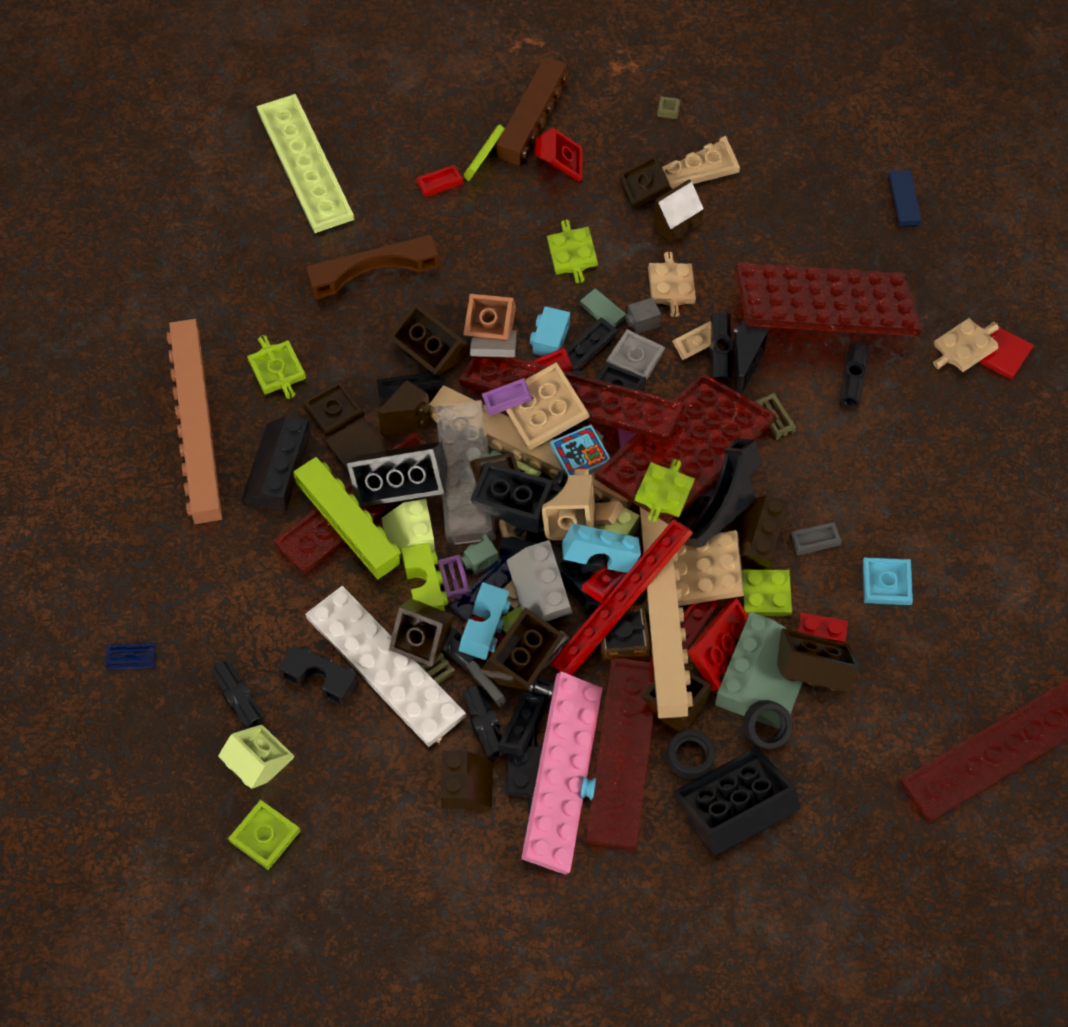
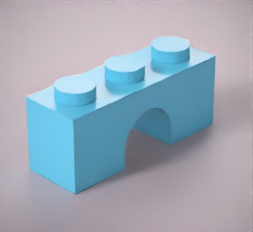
M574 523L571 524L562 541L564 560L586 564L591 556L600 553L606 554L608 569L628 573L641 555L639 539L637 537Z
M482 582L472 614L482 617L485 621L477 622L468 619L458 651L486 660L489 651L494 652L498 638L494 637L495 633H501L505 621L501 619L502 614L507 615L511 602L507 601L510 591Z

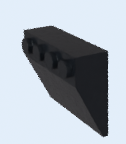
M758 747L672 791L673 796L699 837L714 855L723 852L801 809L796 787Z

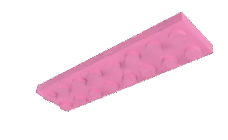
M559 672L556 674L521 859L562 874H568L571 870L583 802L581 798L584 776L587 777L603 688L564 672Z

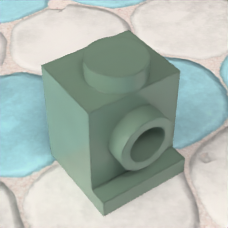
M487 535L482 536V542L471 544L464 551V556L460 559L466 570L470 569L475 576L498 563V551Z

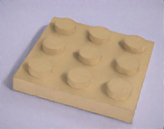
M557 362L525 380L532 401L506 410L529 450L590 417Z
M736 530L714 535L703 547L694 548L693 546L683 545L678 550V562H674V567H679L680 581L676 582V587H681L682 602H678V606L744 596L739 539Z

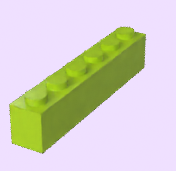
M317 457L313 458L294 471L296 484L378 580L400 565L399 554L401 552L398 546L386 539L387 536L380 526L376 527L374 525L371 515L367 510L362 511L358 506L359 503L353 494L349 495L345 491L342 481L339 478L335 479L331 475L332 471L325 462L321 463Z

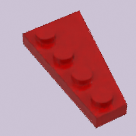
M738 598L729 600L687 651L704 680L711 684V691L720 688V678L727 671V661L729 657L733 656L735 642L740 639L748 619V615Z

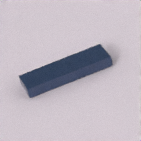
M911 170L890 171L889 180L899 226L920 225L921 217Z

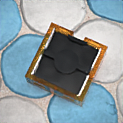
M645 605L631 606L600 642L602 661L650 656L651 648Z

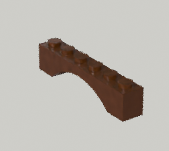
M427 235L384 247H377L365 252H357L345 257H337L322 263H314L313 265L306 266L314 299H319L336 294L351 279L371 270L403 268L415 272H423L438 268L439 254L432 235Z

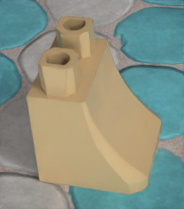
M576 469L574 475H569L563 489L553 499L543 504L542 516L545 536L548 539L563 540L572 523L594 528L596 504L592 475H589L588 469Z

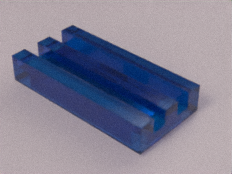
M155 642L107 644L105 667L106 669L155 668L156 644ZM149 650V653L130 652L125 654H112V652Z

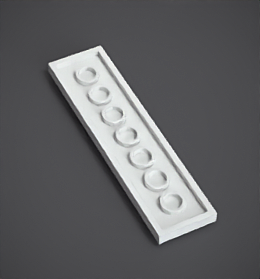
M343 586L305 614L309 622L428 747L466 717V713L415 660L389 650L392 636Z

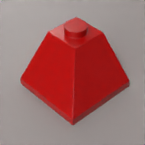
M554 127L536 138L535 155L577 181L582 180V146Z

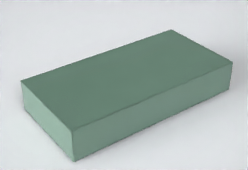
M596 288L580 300V306L597 320L602 317L616 327L626 319V313Z

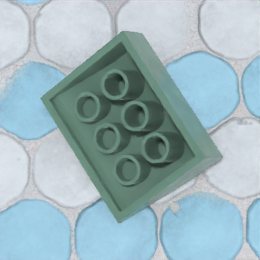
M750 612L717 693L716 706L745 716L746 711L752 704L761 700H771L782 705L791 714L803 681H789L781 676L777 666L780 634L782 628L785 627L772 619ZM772 710L762 712L756 719L758 722L777 729L781 725L779 714Z

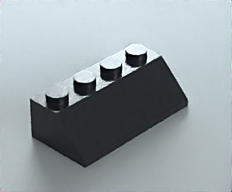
M284 416L267 423L241 500L242 503L283 511L287 510L296 482L294 471L301 467L311 435L308 420Z
M442 441L358 455L347 463L359 507L446 493L447 461Z

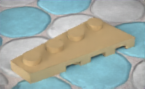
M724 136L719 139V142L713 145L710 143L697 153L687 154L685 159L675 160L663 166L671 188L674 189L688 179L695 184L739 173L740 166L727 137Z

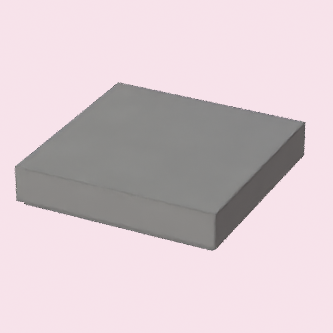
M626 329L607 358L606 363L646 377L647 380L665 353L666 347Z
M517 330L511 331L508 341L472 337L470 356L515 357Z

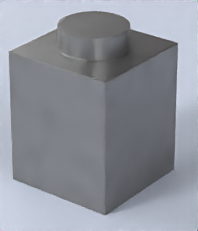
M653 297L628 305L626 321L636 334L660 327L661 313Z

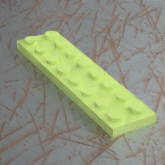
M296 94L257 106L258 114L313 232L317 233L354 220L352 210Z

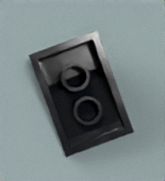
M746 316L741 324L738 323L733 333L735 336L733 340L735 400L740 401L766 351L770 329L769 325Z
M486 462L471 496L470 503L516 528L538 534L543 523L542 506L554 496L553 481Z

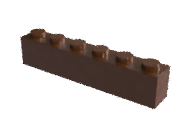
M546 56L543 58L497 143L498 159L520 166L523 159L528 157L531 144L536 142L539 129L544 127L547 114L552 112L555 99H559L563 84L566 85L568 82L567 63Z

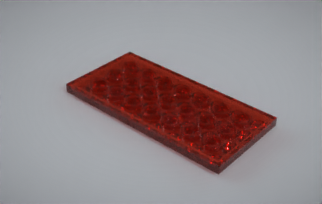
M736 263L735 274L746 326L908 336L921 335V323L905 273Z
M702 372L595 472L594 479L650 513L651 509L648 506L635 501L636 494L648 467L652 462L669 469L672 460L677 459L676 464L678 460L681 462L678 472L695 478L682 509L683 512L719 477L725 456L724 449L736 439L756 440L775 421L776 414ZM660 512L658 518L670 524L677 516Z

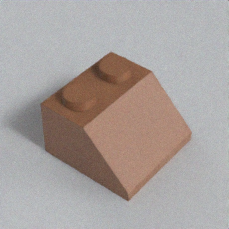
M470 294L463 336L508 341L515 318L516 305L514 299L510 297Z

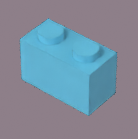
M544 307L543 313L537 316V330L532 332L530 337V344L533 345V354L545 356L562 349L570 326V312Z

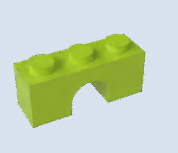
M429 542L401 548L407 579L422 578L426 581L422 587L411 589L412 599L445 611L444 606L448 605L446 592H441L440 585L443 584L441 571H436L435 564H438L436 551H431Z

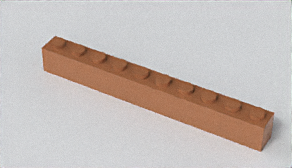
M196 319L170 322V332H166L168 345H172V350H169L170 363H174V368H171L172 381H176V387H173L174 399L178 400L179 405L175 406L177 419L181 420V424L177 425L179 438H183V443L179 444L181 457H185V463H181L183 476H187L188 481L184 483L185 495L190 498V502H186L187 514L193 517L195 524L222 520L198 325Z

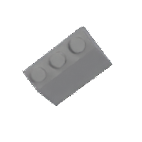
M550 540L526 547L506 560L522 611L526 607L544 621L573 613Z

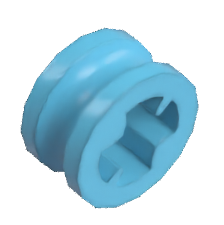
M584 776L581 790L582 799L585 797H589L590 800L594 799L596 778L588 780Z

